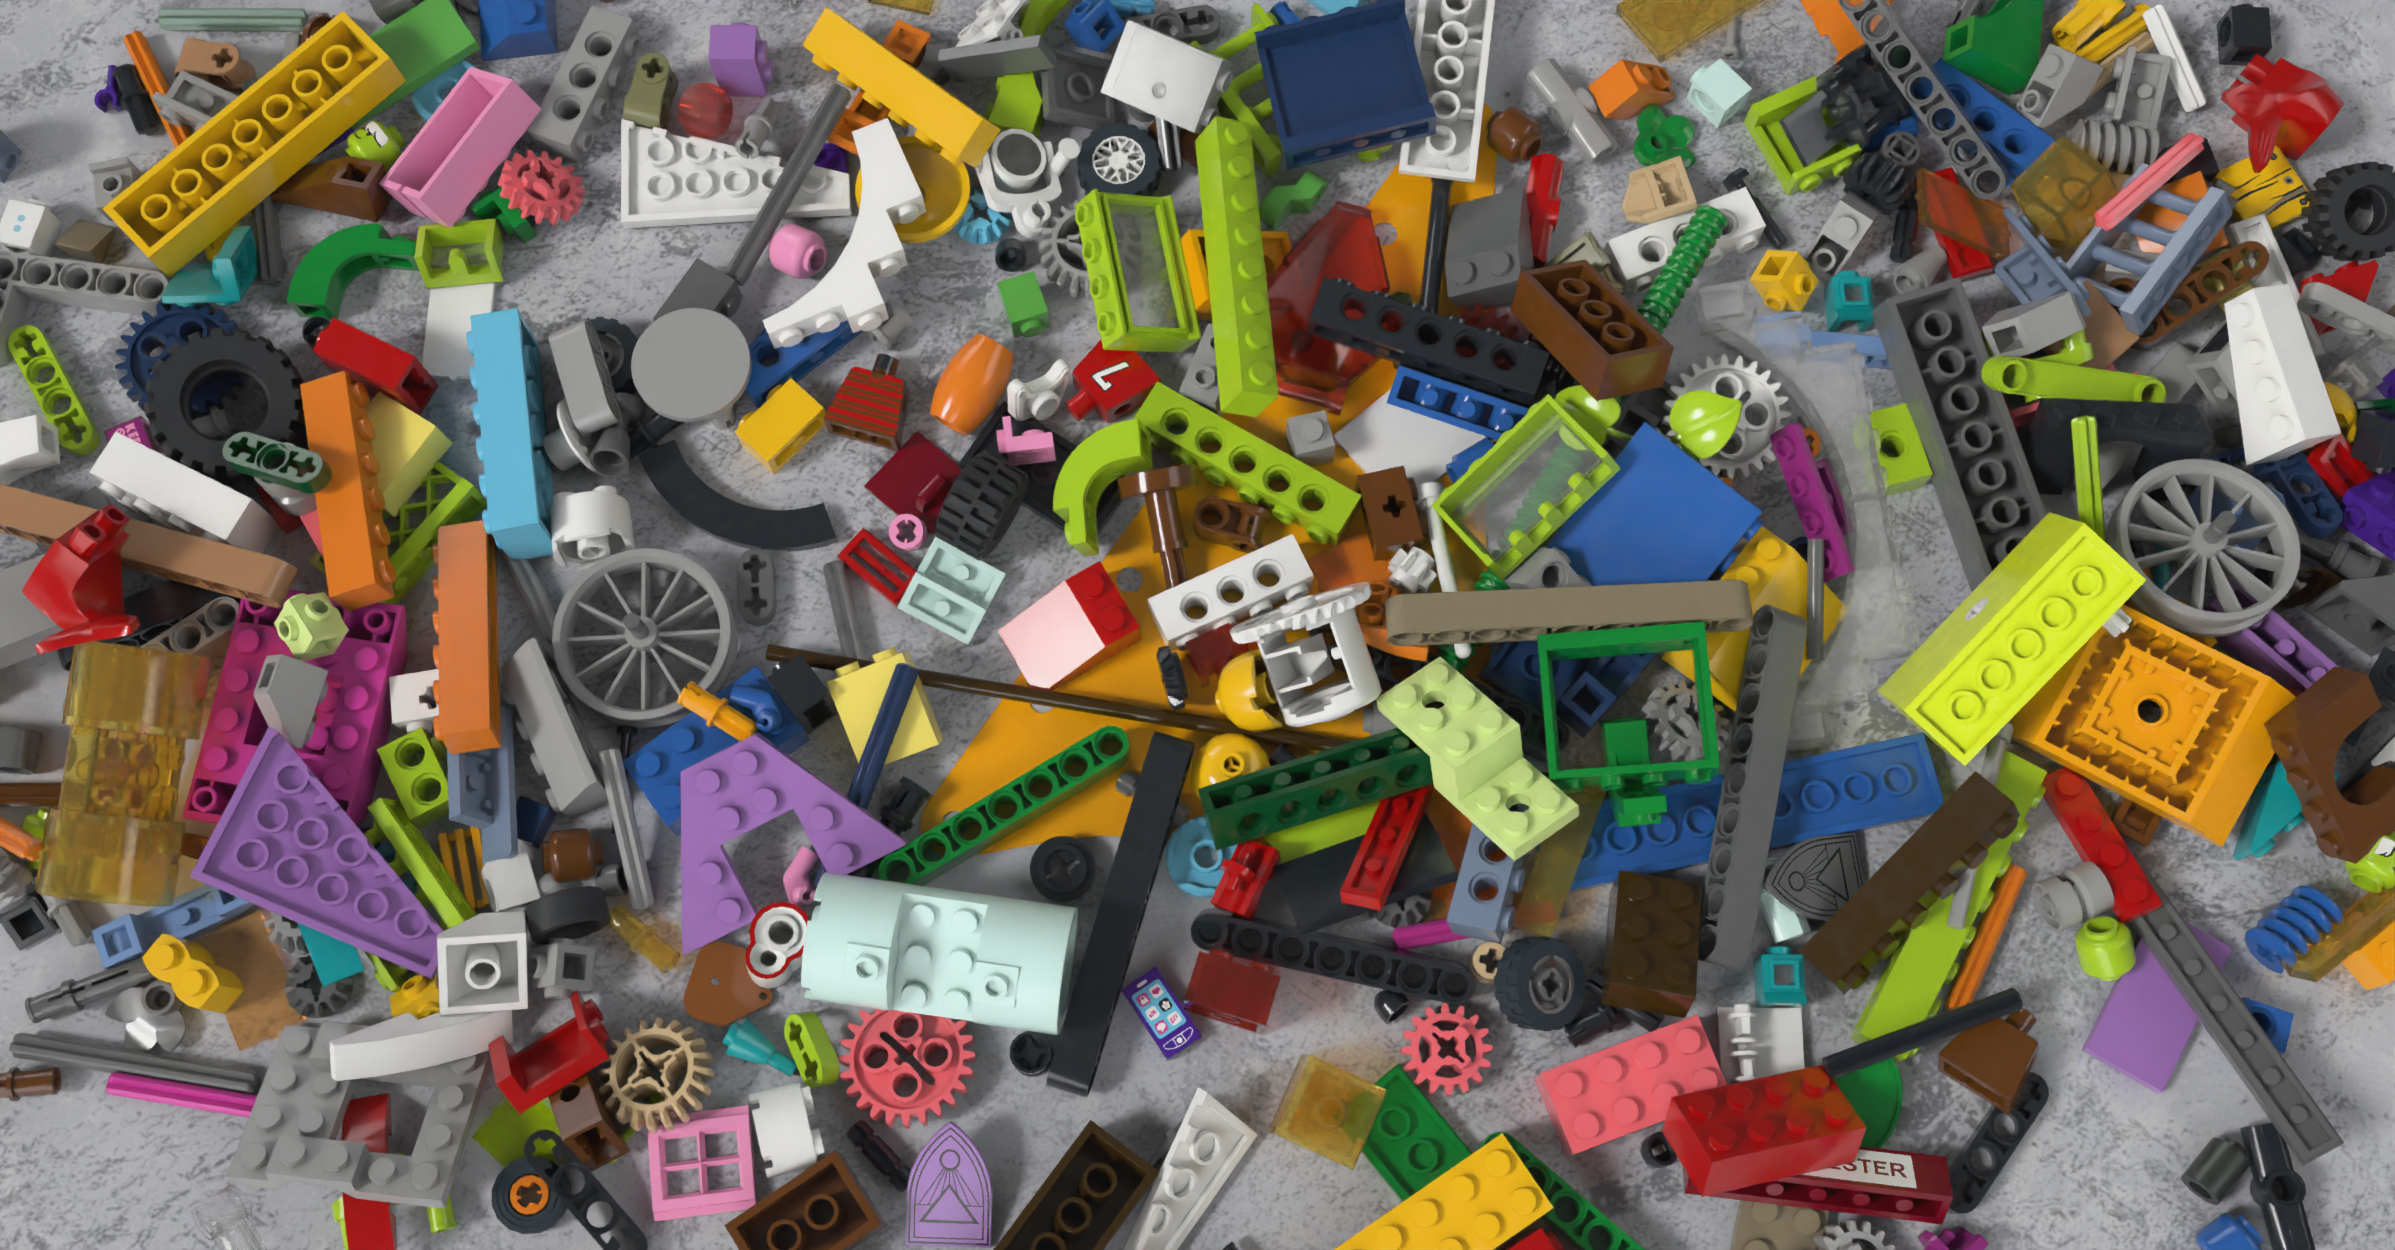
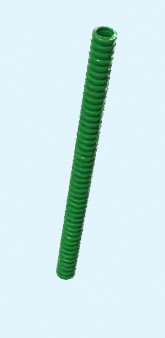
M1700 205L1696 208L1695 215L1690 218V225L1685 227L1684 235L1679 237L1678 245L1673 247L1672 255L1667 257V265L1662 266L1660 269L1661 275L1656 276L1654 280L1655 285L1650 286L1648 290L1649 295L1644 296L1643 305L1637 308V311L1661 335H1663V329L1668 327L1669 319L1675 315V309L1681 305L1680 299L1685 298L1687 294L1686 289L1691 288L1693 284L1692 279L1698 276V269L1703 267L1704 259L1709 257L1710 249L1715 247L1716 239H1719L1722 235V229H1725L1728 224L1725 215L1714 207ZM1628 394L1615 397L1620 407L1622 405L1621 399H1625ZM1562 438L1559 440L1560 447H1556L1553 451L1555 457L1548 459V468L1542 469V478H1537L1535 481L1536 488H1532L1529 491L1530 499L1527 498L1523 501L1524 509L1517 511L1516 516L1518 519L1512 520L1510 524L1512 529L1506 530L1504 533L1506 540H1500L1498 544L1500 550L1493 552L1492 555L1495 558L1511 544L1508 537L1514 530L1521 529L1524 532L1541 516L1538 513V508L1542 503L1551 501L1554 504L1571 488L1568 480L1573 474L1579 472L1578 470H1584L1586 466L1584 460H1589L1592 456L1589 451L1575 450L1569 447ZM1487 565V572L1483 571L1480 574L1481 582H1476L1473 587L1475 591L1510 589L1506 582L1501 580ZM1470 643V658L1476 654L1474 647H1480L1481 643ZM1454 644L1438 645L1436 649L1438 655L1432 656L1430 661H1434L1438 657L1443 658L1461 675H1463L1462 668L1469 666V661L1467 660L1469 657L1459 658L1455 653Z

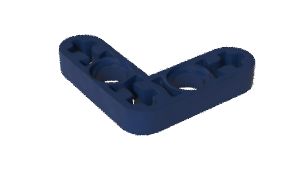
M2244 447L2204 458L2235 467L2234 463L2237 461L2246 462ZM2303 451L2287 457V461L2282 459L2268 462L2267 465L2266 463L2252 465L2255 472L2250 475L2262 483L2271 481L2275 489L2283 494L2286 506L2300 528L2307 535L2313 538L2324 539L2334 534L2343 519L2342 510L2318 473L2315 472L2306 460L2307 456ZM2290 482H2304L2310 487L2311 492L2308 494L2298 493L2291 487ZM2188 485L2189 489L2193 492L2196 486ZM2323 518H2327L2328 522L2326 523Z

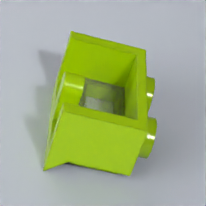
M496 218L455 222L451 228L442 224L419 226L414 258L426 289L503 282L502 258L504 240Z

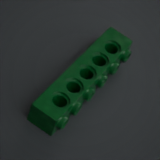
M1395 728L1202 787L1198 791L1205 823L1217 851L1433 784L1430 756L1399 728Z

